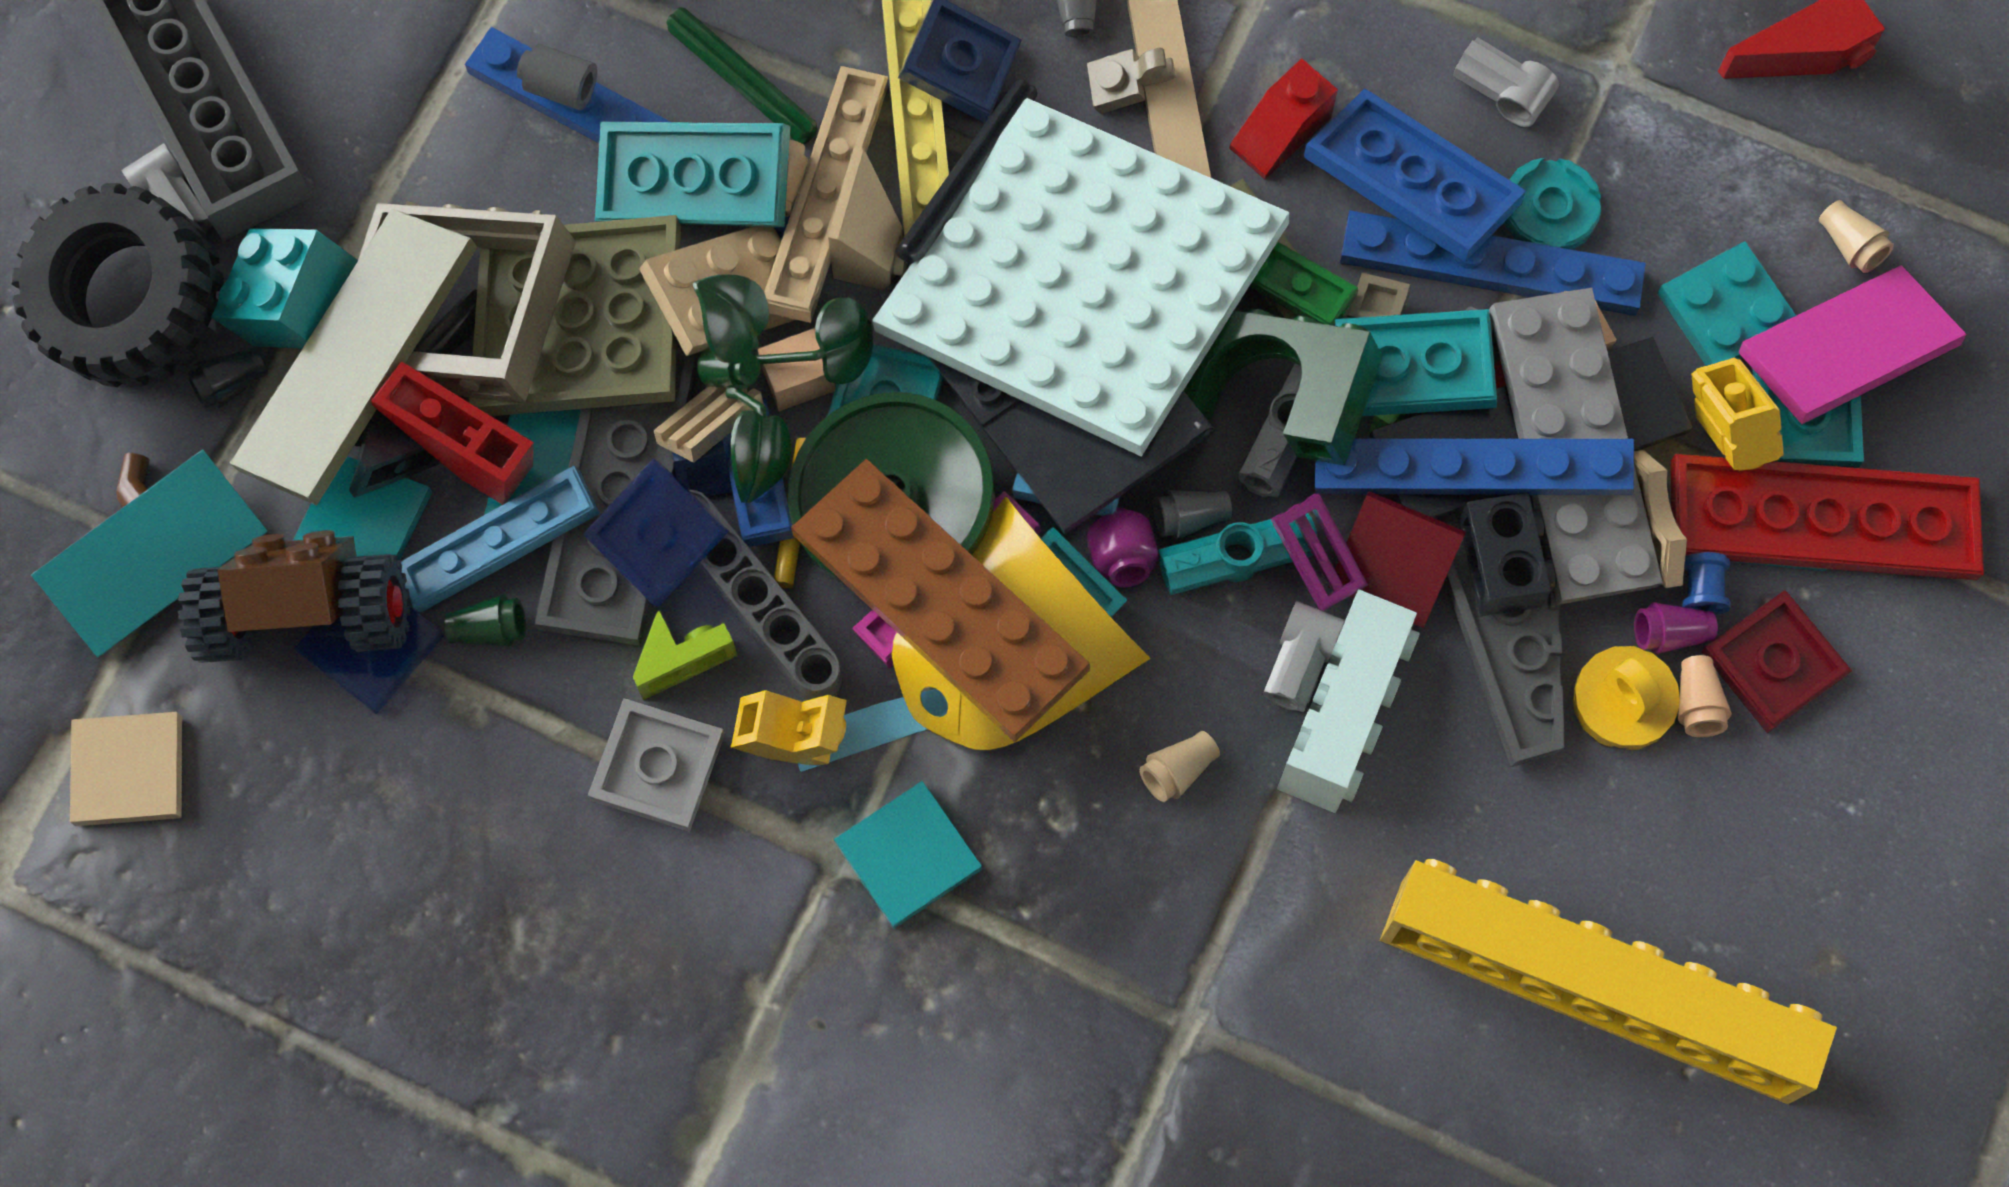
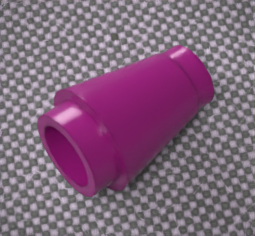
M1651 603L1648 608H1640L1636 613L1634 621L1635 639L1639 648L1650 650L1655 655L1704 642H1712L1715 640L1718 630L1717 619L1713 611L1660 603Z

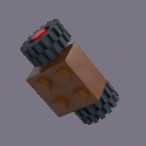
M332 530L307 533L303 535V540L285 541L282 534L256 537L252 539L251 546L236 551L234 553L235 557L222 567L189 570L186 573L187 578L183 579L181 584L184 592L179 593V602L183 604V610H178L179 620H183L184 626L180 631L182 638L187 637L185 643L187 652H192L191 658L194 661H198V663L245 659V655H248L251 650L249 644L253 643L254 635L250 630L331 625L340 617L341 626H346L344 632L346 641H350L349 646L352 650L361 652L402 648V644H405L407 640L405 632H409L410 627L407 621V616H410V607L407 606V599L410 598L409 589H405L407 578L405 573H401L402 564L400 561H397V556L386 554L357 557L354 536L335 537V532Z

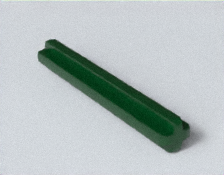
M680 7L668 17L666 21L667 28L673 36L773 123L789 125L790 137L794 141L805 145L815 136L818 131L817 122L686 8Z

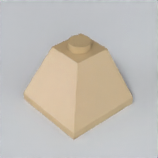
M854 147L828 235L833 278L883 290L894 283L896 275L903 276L908 264L896 254V248L903 240L902 225L865 150Z

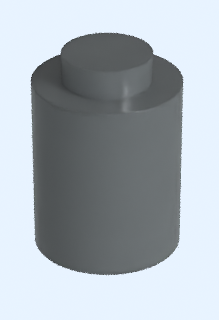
M537 44L531 51L526 50L521 56L517 68V77L522 79L524 91L577 110H583L594 91L598 70L594 62L542 44Z

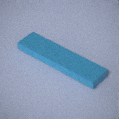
M575 466L566 469L401 561V573H405L407 578L405 589H409V599L413 608L420 613L600 514L580 470Z

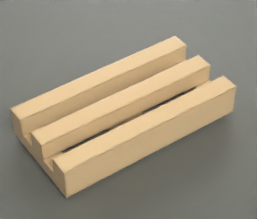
M707 387L654 430L656 442L658 445L695 462L732 432L734 422L742 411H753V409L737 399L727 398L726 388ZM747 388L742 389L744 393L763 404L760 391L753 388L747 392Z

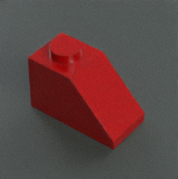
M1301 58L1267 90L1230 143L1229 149L1265 180L1332 117L1338 89Z

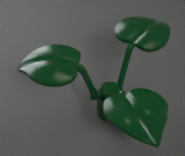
M730 274L714 275L697 280L692 284L701 306L704 332L709 345L700 355L698 374L704 385L726 388L727 398L737 399L753 409V411H742L737 416L731 433V458L737 492L741 503H751L771 489L783 477L790 463L792 446L790 433L785 421L780 416H766L765 405L744 393L742 389H746L757 381L760 374V365L816 361L822 359L824 376L828 382L848 384L856 380L869 363L873 350V330L868 319V313L858 302L850 298H835L821 308L817 317L815 336L820 349L807 352L753 355L751 351L759 346L756 336L763 332L769 320V308L765 293L750 278Z

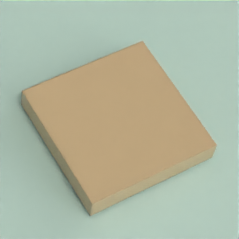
M178 712L71 720L70 823L74 826L181 818L182 716Z

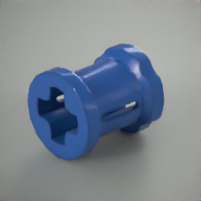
M1703 552L1685 556L1684 569L1688 571V597L1682 601L1683 607L1713 611L1715 615L1729 612L1731 601L1725 597V571L1730 568V559L1726 555Z

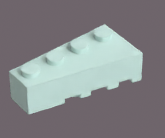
M1358 589L1310 709L1307 712L1286 763L1277 790L1333 813H1336L1342 799L1350 802L1353 801L1364 774L1355 770L1361 753L1372 754L1383 727L1374 722L1380 705L1390 708L1401 682L1400 678L1393 676L1399 658L1407 662L1409 661L1420 635L1419 632L1411 629L1417 612Z

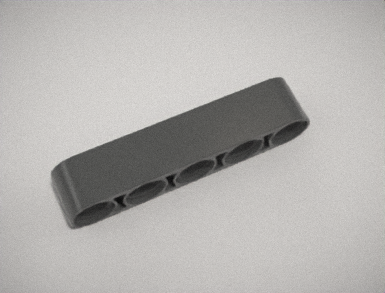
M684 490L675 494L668 503L666 513L672 535L677 544L803 699L807 701L825 695L837 697L843 685L839 660L832 649L708 497L702 492L695 490ZM697 512L705 516L703 522L694 528H686L680 525L681 519L689 513ZM728 550L736 554L735 559L727 566L718 567L710 563L712 557L720 551ZM751 589H762L768 593L766 599L758 605L750 606L741 601L743 595ZM791 627L800 632L794 642L781 645L772 640L774 634L779 629ZM815 666L826 667L832 672L829 679L822 684L814 685L808 683L804 677L806 672Z

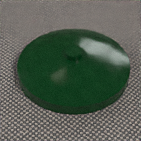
M888 392L869 395L847 403L832 412L812 430L802 444L793 463L788 485V506L792 525L867 459L971 555L983 540L991 522L995 503L993 469L985 447L975 430L962 416L947 405L912 393ZM803 545L808 555L818 567L836 581L846 585Z

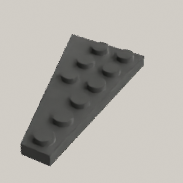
M1529 495V496H1530L1531 505H1532V509H1535V508H1534V504H1533L1532 495ZM1463 510L1438 518L1437 520L1461 530L1459 518ZM1492 523L1494 530L1500 536L1507 538L1516 536L1513 528L1507 523ZM1462 540L1444 583L1510 767L1560 754L1564 749L1563 686H1561L1560 677L1562 634H1559V609L1561 604L1557 605L1554 590L1551 589L1541 608L1480 617L1464 541ZM1540 540L1543 557L1546 558L1543 543ZM1512 570L1503 572L1504 578L1509 584L1516 587L1527 585L1525 578L1520 573Z

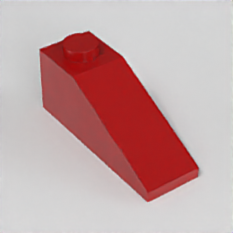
M1819 0L1730 47L1718 72L1723 79L1832 74L1847 65L1854 69L1874 56L1876 53L1874 47L1885 28L1864 0Z
M402 361L371 400L372 405L455 475L502 505L507 503L533 467L534 442Z

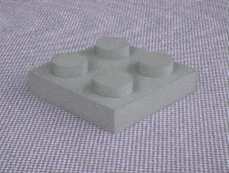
M623 698L587 796L590 801L690 832L724 739V730Z

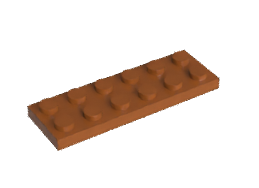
M867 459L791 527L793 536L1013 742H1016L1090 671V663Z

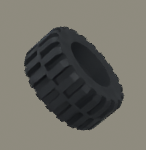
M105 183L101 186V192L92 186H88L74 192L76 199L69 201L62 197L50 205L53 213L46 219L39 216L30 227V229L35 231L28 243L25 241L21 242L16 254L22 258L20 268H13L11 285L20 290V294L14 295L12 299L15 314L25 318L21 323V328L27 338L37 343L38 350L50 360L88 380H94L102 385L116 388L123 383L131 388L146 386L149 383V376L162 381L174 375L175 370L172 366L180 362L187 366L197 356L193 351L200 340L207 344L214 332L208 326L219 300L216 298V291H220L224 285L223 273L213 267L219 263L220 258L215 247L206 241L207 234L197 223L189 219L167 201L137 186L127 189L120 183ZM133 246H146L152 262V279L144 301L125 320L108 327L94 328L88 317L86 307L87 289L94 272L105 259L115 252Z

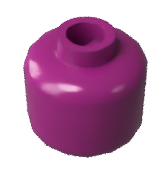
M1117 508L1114 514L1101 515L1089 527L1086 541L1093 567L1109 583L1117 587H1131L1142 583L1149 577L1150 572L1158 563L1159 552L1151 524L1146 516L1137 511Z

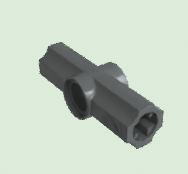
M1296 363L1280 394L1272 401L1269 415L1238 475V480L1247 487L1248 491L1264 498L1267 496L1278 498L1298 458L1283 435L1285 425L1279 421L1289 418L1299 390L1302 368Z

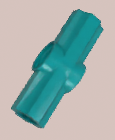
M1307 513L1305 515L1317 536L1313 519ZM1270 519L1254 524L1244 522L1232 523L1218 534L1158 550L1160 572L1170 595L1225 580L1243 582L1251 578L1258 571L1293 562ZM1295 521L1289 523L1307 558L1312 557L1313 554ZM1239 544L1246 547L1252 556L1246 560H1235L1227 554L1225 549L1231 545Z

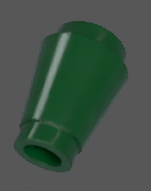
M501 595L456 610L455 612L446 613L444 629L447 640L451 644L512 646L514 640L524 639L526 634V618L522 603L518 598L508 599L506 595Z

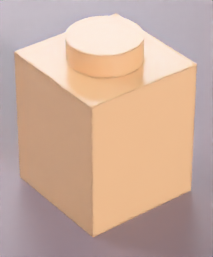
M815 328L757 350L758 355L815 351L820 349L816 340ZM822 359L761 365L779 412L835 391V384L828 382L824 376Z

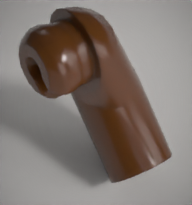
M125 453L123 456L116 490L117 500L122 507L148 489L145 486L150 459L144 455Z

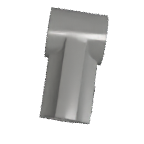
M1478 37L1474 41L1472 40L1464 51L1453 74L1457 79L1494 100L1502 116L1520 127H1531L1559 89V81L1556 75L1546 66L1534 61H1525L1521 64Z
M164 143L121 170L131 186L146 189L155 196L161 197L197 223L207 234L212 224L196 195L188 186V180L179 163Z
M1296 601L1279 643L1282 645V648L1262 696L1272 701L1274 705L1289 711L1304 712L1318 682L1317 678L1323 663L1329 662L1345 620Z

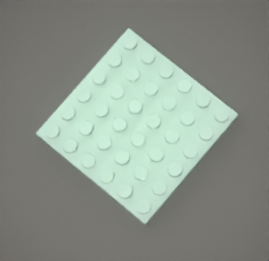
M1026 98L999 136L980 173L952 218L945 224L944 229L920 261H914L872 320L874 331L1142 456L1288 226L1289 212Z

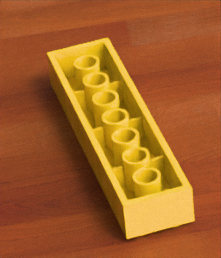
M1426 859L1425 863L1415 860L1401 882L1379 940L1381 942L1785 1104H1790L1818 1088L1837 1027L1821 1021L1823 1015L1812 1008L1799 1004H1790L1789 1008L1770 1001V994L1759 987L1746 983H1738L1737 987L1717 980V973L1706 966L1693 962H1686L1684 966L1664 959L1665 953L1653 945L1634 941L1631 946L1611 938L1612 931L1605 926L1591 921H1581L1580 925L1559 917L1560 911L1550 904L1537 900H1529L1528 904L1508 897L1509 891L1505 887L1488 880L1479 879L1475 884L1456 876L1457 870L1454 867L1438 860Z

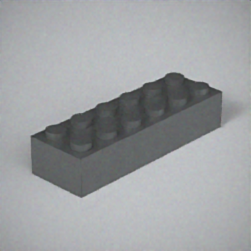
M91 0L205 214L222 242L312 197L298 168L205 0Z

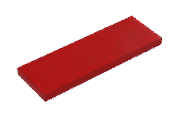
M1675 454L1671 459V511L1678 528L1687 538L1685 556L1713 552L1724 554L1730 561L1965 580H1978L1984 575L1980 478L1774 461L1763 464L1756 469L1739 471L1734 470L1727 459L1723 457Z

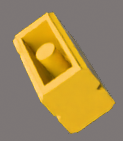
M1731 358L1697 368L1696 371L1691 373L1693 393L1696 395V398H1694L1696 418L1721 453L1726 456L1727 461L1734 470L1756 469L1763 464L1779 460L1784 455L1782 435L1779 432L1781 430L1780 410L1740 359Z

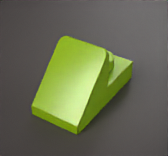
M658 611L633 675L642 699L650 698L738 656L734 642L725 624L723 623L714 628L712 625L698 627L685 636V642L676 645L660 611Z

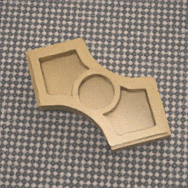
M1644 450L1634 451V466L1662 585L1665 588L1682 586L1687 538L1678 528L1671 511L1667 491V470Z

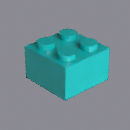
M249 228L246 237L239 245L238 256L229 277L220 289L219 300L211 318L253 346L303 349L357 264L358 259L318 230Z

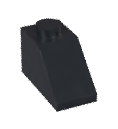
M376 410L368 422L362 437L349 492L354 498L437 466L440 461L379 410Z

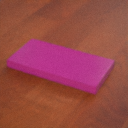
M1900 265L1743 341L1738 353L1797 420L1803 424L1962 345L1966 333L1911 274Z

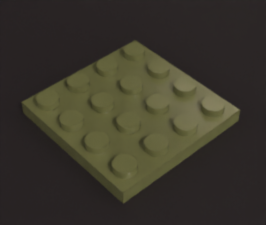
M677 215L564 225L576 243L526 402L469 397V403L490 416L675 401L677 338L639 269L646 259L680 249L681 224ZM480 248L472 357L501 359L535 252Z

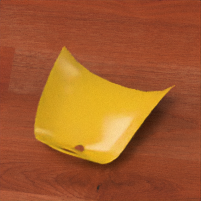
M1005 497L993 512L987 532L972 556L1090 663V671L1016 741L1018 742L1089 700L1141 664L1150 660V657L1088 593L1078 579L1035 533L1010 500ZM896 632L893 640L892 660L906 705L912 717L919 724L937 735L975 750H992L1015 743ZM924 688H936L944 695L948 703V710L944 716H934L925 709L921 701V693Z

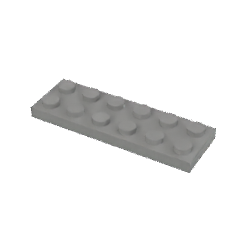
M1592 288L1493 303L1489 309L1518 439H1628ZM1635 466L1633 495H1532L1534 508L1539 509L1543 519L1544 537L1542 543L1545 556L1551 559L1554 567L1555 587L1553 590L1557 605L1657 588L1662 584Z

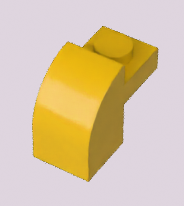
M767 690L743 696L740 698L731 748L777 761L805 765L829 764L831 753L838 751V746L846 732L844 713L847 700L825 695L801 702Z

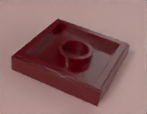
M1369 491L1346 545L1368 586L1361 590L1417 612L1413 624L1424 628L1463 540L1465 531ZM1338 561L1335 571L1344 586L1350 580L1340 561ZM1357 592L1350 595L1349 597L1355 598Z
M1786 590L1705 646L1701 651L1704 656H1709L1713 659V665L1718 674L1767 734L1852 672L1851 668Z

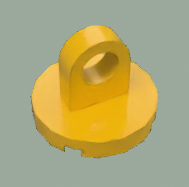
M1614 646L1595 654L1581 669L1575 682L1576 685H1574V712L1583 730L1598 743L1611 748L1615 746L1627 748L1626 750H1640L1657 742L1674 724L1679 709V687L1669 666L1655 654L1635 646Z

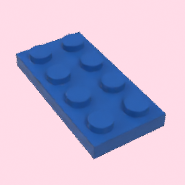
M1365 88L1306 144L1304 158L1464 262L1522 204L1526 190Z

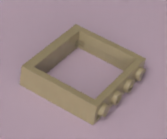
M406 201L405 205L377 203L358 260L391 208L469 237L477 248L535 252L501 359L413 351L405 363L460 397L526 402L576 243L561 220L556 215L543 214L541 210H535L532 213L509 212L499 207H490L487 210H473L454 204H445L443 207L420 206Z

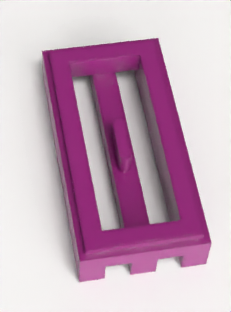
M1313 494L1306 498V501L1296 504L1285 513L1278 514L1270 519L1319 610L1324 611L1354 594L1358 589L1361 590L1368 586L1320 494ZM1310 511H1313L1350 580L1344 586L1305 515ZM1295 521L1332 590V593L1329 595L1326 594L1289 523Z

